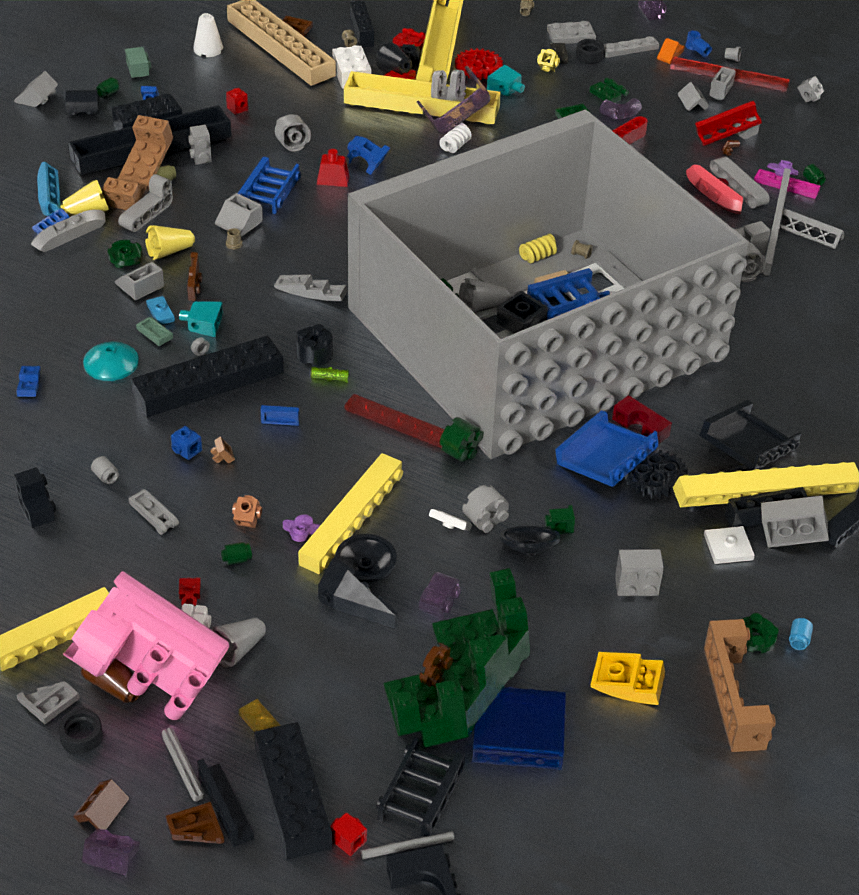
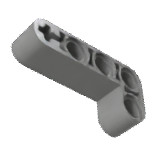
M154 174L149 181L150 192L121 214L118 221L119 225L132 232H136L166 209L173 199L171 181Z

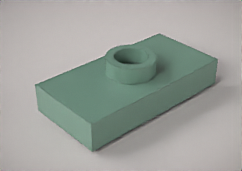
M148 317L136 324V329L158 346L173 339V333L152 317Z

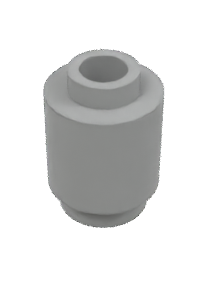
M105 456L98 457L93 461L91 470L102 482L112 484L118 479V469Z

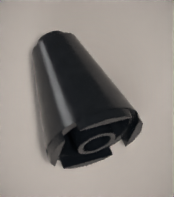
M383 44L376 53V65L385 73L392 70L397 73H407L412 67L411 60L397 44Z

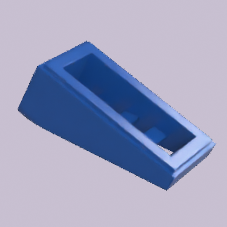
M61 208L34 225L32 229L38 234L43 228L45 229L70 217Z

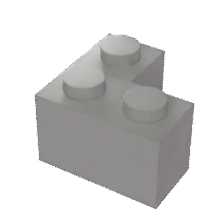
M762 221L734 229L749 243H753L765 257L771 230Z

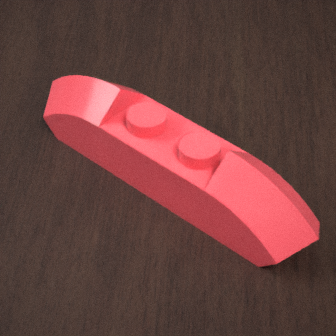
M692 165L686 170L687 178L697 190L724 210L741 214L743 197L700 165Z

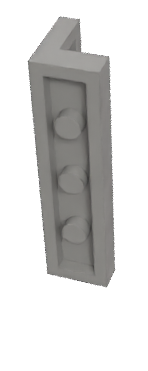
M783 208L782 218L791 223L785 226L780 224L779 229L832 249H836L839 241H842L845 236L844 231ZM799 224L806 227V229L799 232L795 229L794 225ZM815 230L822 235L813 237L809 231ZM825 236H831L836 239L831 244L826 242Z

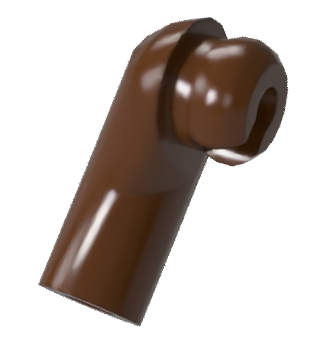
M727 140L722 148V153L726 154V156H731L732 148H738L740 142L738 140Z

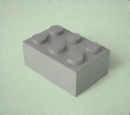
M822 496L761 503L762 523L768 548L829 541L828 522Z

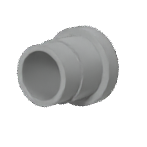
M741 47L726 48L725 59L739 62Z

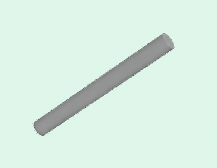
M451 831L361 850L362 859H368L454 841V834Z

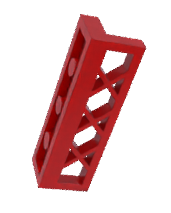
M753 100L695 123L697 135L703 146L762 124V120L757 113L756 104ZM754 116H755V118H756V120H754V121H752V122L747 121L748 118H751V117H754ZM733 124H741L739 127H733ZM720 129H727L726 132H718ZM707 134L712 135L711 138H703Z

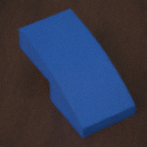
M40 366L21 367L17 397H36L40 380Z

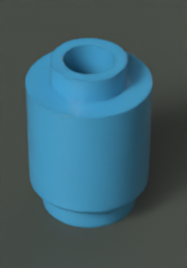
M798 618L792 622L789 641L794 649L804 650L810 644L813 624L808 619Z

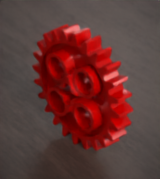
M470 48V51L465 50V53L460 52L455 57L456 70H463L465 76H468V78L474 77V80L476 78L480 80L485 78L487 80L490 74L503 66L502 57H499V54H495L494 51L489 52V49L484 51V48L481 50Z

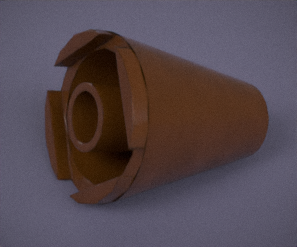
M116 658L102 676L96 677L83 668L81 670V675L85 680L124 703H133L140 697L129 692L127 684L133 673L128 666Z

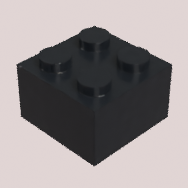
M520 291L497 306L496 323L515 334L546 321L548 307L525 292Z

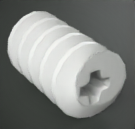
M458 123L440 139V147L446 152H457L458 149L471 139L470 129L466 124Z

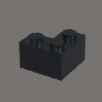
M35 467L14 474L19 503L31 528L55 521L54 512H56V506L53 500L49 501L50 496L47 488H45L47 480L44 473L40 474L38 468Z

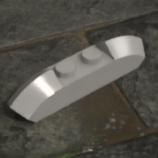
M87 210L57 222L39 232L31 241V245L40 251L46 252L102 227L106 221L105 212L102 210Z

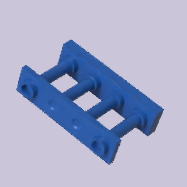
M262 157L238 194L253 201L271 204L272 213L276 214L279 208H282L283 202L296 182L301 178L299 164H296L292 171L271 167L269 165V158ZM272 173L276 175L285 176L287 178L286 180H283L274 177L267 176V174ZM266 182L275 185H280L281 187L280 189H277L268 186L261 185V183ZM260 191L264 193L273 194L275 196L274 198H270L261 195H256L254 193Z
M590 268L530 284L527 289L529 296L548 307L547 320L578 308L579 295L581 294L577 289L585 287L589 292L596 291L600 298L610 295V292L607 290L599 293L591 284L593 272ZM570 292L576 300L568 302L562 294ZM555 296L560 304L552 306L546 298Z

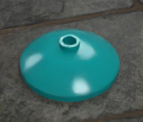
M116 341L104 342L94 346L85 354L83 359L85 371L91 377L103 381L123 379L131 375L139 364L136 350L125 343Z

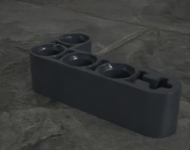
M859 490L856 499L828 521L829 541L826 542L835 548L840 546L859 529Z

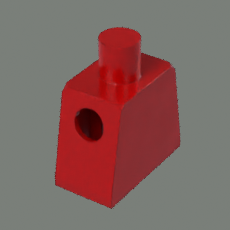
M329 149L328 154L322 155L317 185L347 187L349 172L346 157L338 155L336 149Z

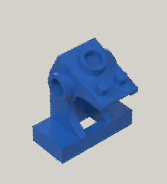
M355 136L348 143L347 149L349 154H347V158H349V164L354 157L361 156L369 165L366 172L372 175L385 159L390 147L384 145L380 148L367 138Z

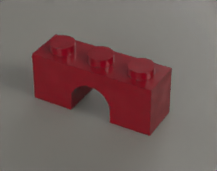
M626 396L614 405L612 420L623 427L628 428L632 424H640L643 426L641 435L646 437L657 431L659 444L670 436L672 422L631 396Z

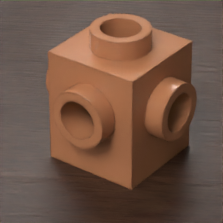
M250 495L238 496L237 503L234 502L232 508L235 524L256 528L257 519L262 516V506L258 499Z

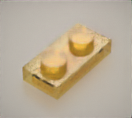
M258 699L239 709V715L253 731L281 726Z

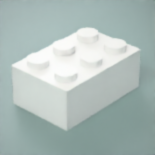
M355 45L332 49V58L336 61V75L341 88H344L351 71L371 74V67L362 46Z

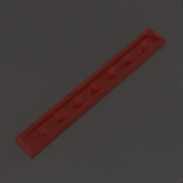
M673 57L670 64V69L715 77L721 67H724ZM734 69L736 71L734 82L787 91L789 79Z

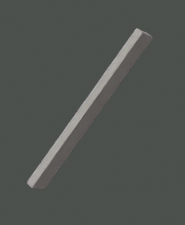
M784 168L763 275L769 276L772 268L791 172L787 168Z

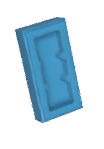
M163 296L146 300L147 307L158 323L164 325L175 322V317Z

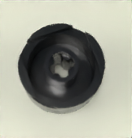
M315 324L312 327L297 331V358L301 363L322 366L331 360V356H333V336L323 325Z

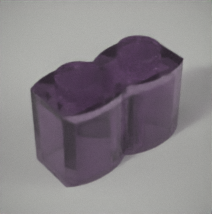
M436 572L419 600V610L443 618L446 613L449 614L453 605L452 601L454 598L457 599L461 592L459 579Z

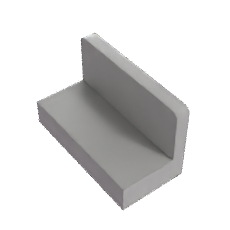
M692 82L678 92L679 98L688 111L697 104L704 110L709 107L700 89Z

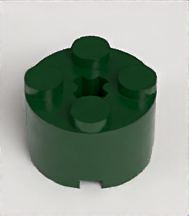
M456 417L452 420L454 423L451 426L447 425L440 438V445H442L440 449L444 453L463 462L468 458L473 459L477 453L476 448L483 439L484 432L470 422Z

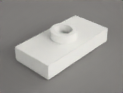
M438 509L430 510L429 516L442 521V525L454 529L455 526L467 531L471 529L472 524L468 521Z

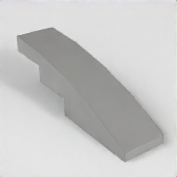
M311 274L280 275L274 284V287L281 291L325 301H342L348 292L346 285H330L329 280H313Z

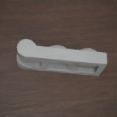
M145 489L129 498V504L149 521L160 535L166 533L170 527L174 528L179 525L177 518Z

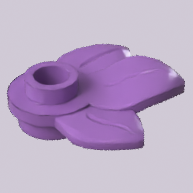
M781 160L778 164L770 163L767 165L768 168L775 170V174L783 177L784 168L790 169L791 175L797 176L799 174L797 170L793 169V163L786 160Z
M306 514L297 516L295 520L286 519L283 521V529L290 532L292 540L296 542L306 541L308 536L314 534L320 527V524H313V518Z

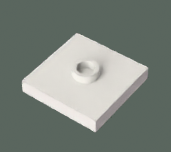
M743 526L705 530L704 536L714 564L754 560L755 555Z

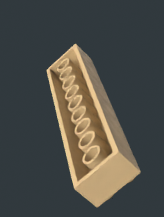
M241 0L227 5V18L232 25L309 85H316L319 82L336 76V61L256 0Z

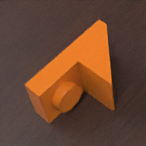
M666 38L657 59L670 64L684 52L685 46L680 45L677 41Z

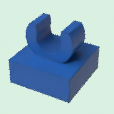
M141 86L143 100L159 96L157 87Z

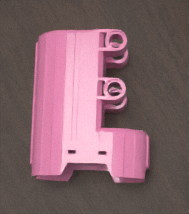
M121 571L113 581L117 588H112L97 611H90L72 637L74 642L63 655L96 677L104 675L116 658L135 671L127 684L129 692L140 696L146 692L151 683L155 684L172 696L164 708L165 715L171 720H179L202 690L229 649V642L126 572Z

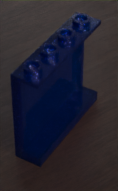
M503 687L475 724L472 762L562 770L566 692Z

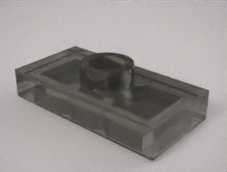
M550 43V49L554 50L558 58H560L559 64L568 63L565 43Z

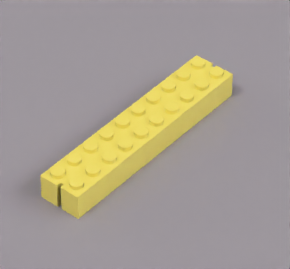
M433 0L416 80L432 82V75L437 70H444L448 79L463 0H449L448 7L445 6L447 0Z
M351 71L344 86V103L389 109L397 112L403 111L411 114L417 113L426 116H439L440 118L446 117L455 120L495 124L500 108L501 92L466 87L464 91L466 93L464 97L465 102L432 98V82Z

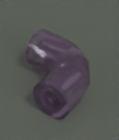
M635 98L630 99L625 104H616L606 99L601 104L599 112L604 116L622 120L636 115L641 111L642 106Z

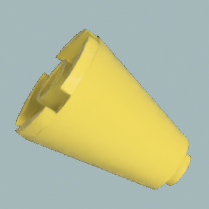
M93 180L63 200V205H60L69 217L87 210H102L104 212L109 210L97 180Z
M150 225L146 230V233H149L148 238L145 239L146 248L149 256L154 257L153 260L190 248L195 242V236L190 230Z

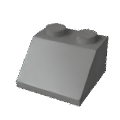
M44 71L28 84L14 101L15 103L36 107L40 103L43 105L49 99L47 96L50 97L56 92L54 88L58 83Z

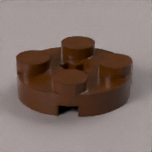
M438 643L439 647H432L422 665L426 669L424 674L420 672V682L429 687L433 686L436 688V684L442 681L445 669L448 670L453 663V658L450 657V648L442 643Z

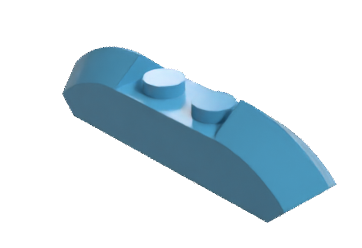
M42 162L37 175L38 200L42 213L45 216H49L61 209L59 177L57 169L46 162Z

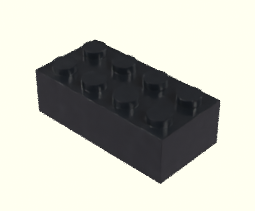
M171 93L112 108L113 124L117 130L133 126L138 115L164 119L182 114V108Z

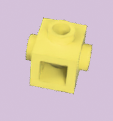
M542 49L537 58V63L542 68L541 70L550 72V70L555 71L560 62L557 53L551 49Z

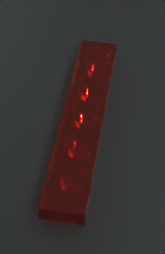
M353 394L344 405V409L442 448L440 438L444 431L443 428Z

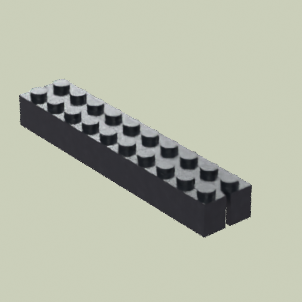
M219 105L162 119L169 121L173 140L167 153L190 148L188 136H190V127L206 125L210 135V143L232 137L231 121ZM133 126L68 142L70 158L80 175L125 164L136 142Z

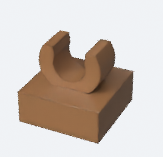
M222 437L214 440L216 447L210 450L214 455L212 459L216 463L221 462L223 459L228 464L234 461L235 458L231 446Z

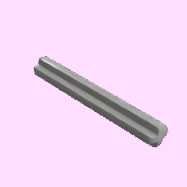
M172 728L164 729L162 731V738L192 800L197 802L204 799V791Z

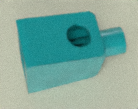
M503 65L487 77V90L498 91L505 96H510L515 91L522 93L525 85L521 83V74L507 65Z
M195 301L190 311L180 310L179 320L188 321V330L191 332L216 337L223 318L222 302Z

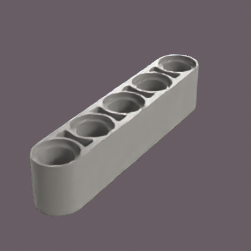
M727 156L710 162L712 173L718 178L726 179L729 182L728 187L741 195L743 201L751 208H757L769 203L768 193Z

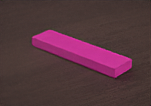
M759 169L754 177V181L780 189L783 177L776 175L774 172ZM790 177L787 191L816 199L821 186Z

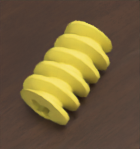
M548 234L531 242L521 244L519 247L520 256L523 260L534 263V261L549 257L551 254H556L557 247L554 236Z

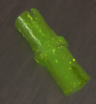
M312 367L311 379H325L329 382L331 380L348 382L349 370L333 369V367Z

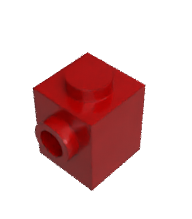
M239 87L226 92L227 109L233 114L237 115L248 110L247 93Z
M346 812L342 817H338L332 822L330 826L332 842L349 856H352L367 842V828L363 826L358 818L352 817Z

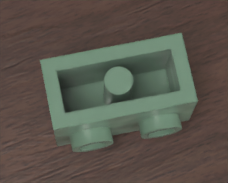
M143 47L125 49L126 63L131 78L149 76L151 62L148 58V53L144 51Z

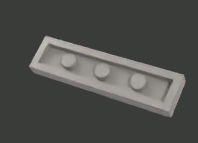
M651 36L630 41H620L618 43H608L604 45V56L609 58L659 49V43Z

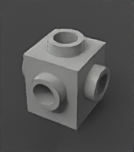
M816 76L803 81L797 87L805 102L818 100L824 92Z

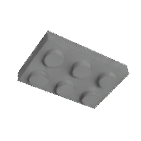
M589 21L547 24V31L553 45L578 43L584 39L596 40V35Z

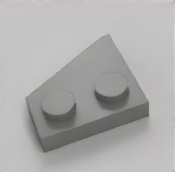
M65 681L55 683L49 687L37 688V692L24 695L22 692L17 695L18 701L44 724L80 699L79 693Z

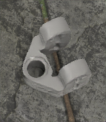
M444 70L434 71L432 75L431 97L465 102L464 97L466 93L464 91L466 86L464 71H452L450 87L446 86V72Z

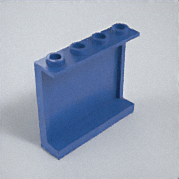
M601 410L555 449L557 464L613 487L641 461L645 460L650 453L657 449L659 444L657 431H654L648 437L608 422V413Z

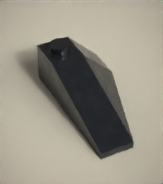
M334 557L318 584V599L335 610L395 629L398 626V612L380 595H373L368 588L369 585L365 581L361 583L354 576L355 571L351 567Z

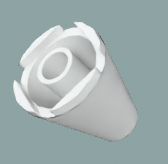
M204 13L198 20L193 48L194 52L199 56L204 54L206 57H214L221 53L223 44L214 17L209 13Z

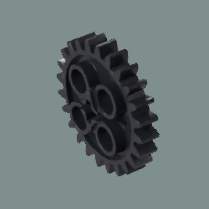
M659 450L658 453L653 451L625 476L626 484L630 485L631 490L636 489V494L643 492V496L650 494V498H653L654 495L661 498V494L669 497V492L675 495L673 486L680 476L688 475V468L686 463L682 462V458L676 459V454L670 456L669 451L665 454H662V450Z

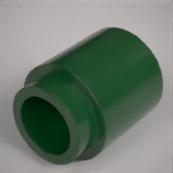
M110 77L99 83L96 90H98L100 97H108L119 91L120 84L116 78Z
M815 164L805 167L803 176L810 183L820 186L825 183V174Z
M240 542L224 545V549L221 550L222 561L226 562L227 565L244 563L252 559L250 544Z

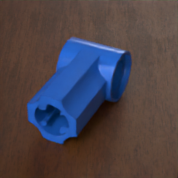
M689 31L685 47L689 50L697 51L703 57H707L712 52V47L700 38L701 34L698 31Z

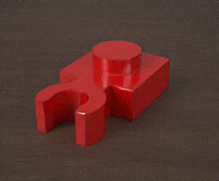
M179 578V599H182L181 607L183 604L197 605V599H200L201 591L200 578Z

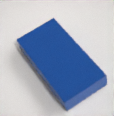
M261 405V424L299 426V408Z

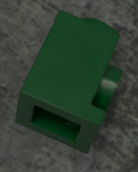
M568 505V508L549 509V514L544 516L545 527H549L560 534L574 533L575 516L572 505Z

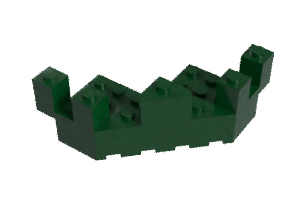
M510 568L489 573L491 597L497 610L498 622L493 609L432 623L437 644L442 643L450 648V657L453 658L451 667L448 670L445 669L442 681L436 684V688L421 683L420 674L383 683L398 736L420 731L424 747L469 737L477 721H481L489 710V705L499 697L505 689L504 685L519 670L521 662L528 658L530 655L527 610L522 598L516 595V584Z

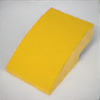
M599 652L590 685L591 688L616 698L637 703L659 705L665 677L663 660H642L641 654Z

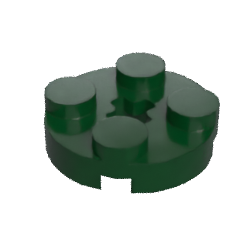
M131 240L116 241L107 250L108 259L116 268L140 264L143 256L141 245L137 242L136 244L131 243Z
M758 613L742 618L746 628L750 630V640L746 643L748 652L753 653L756 650L766 653L775 647L779 630L771 621ZM753 632H756V633H759L760 636H759V635H755V636H754V635H752V634H753Z

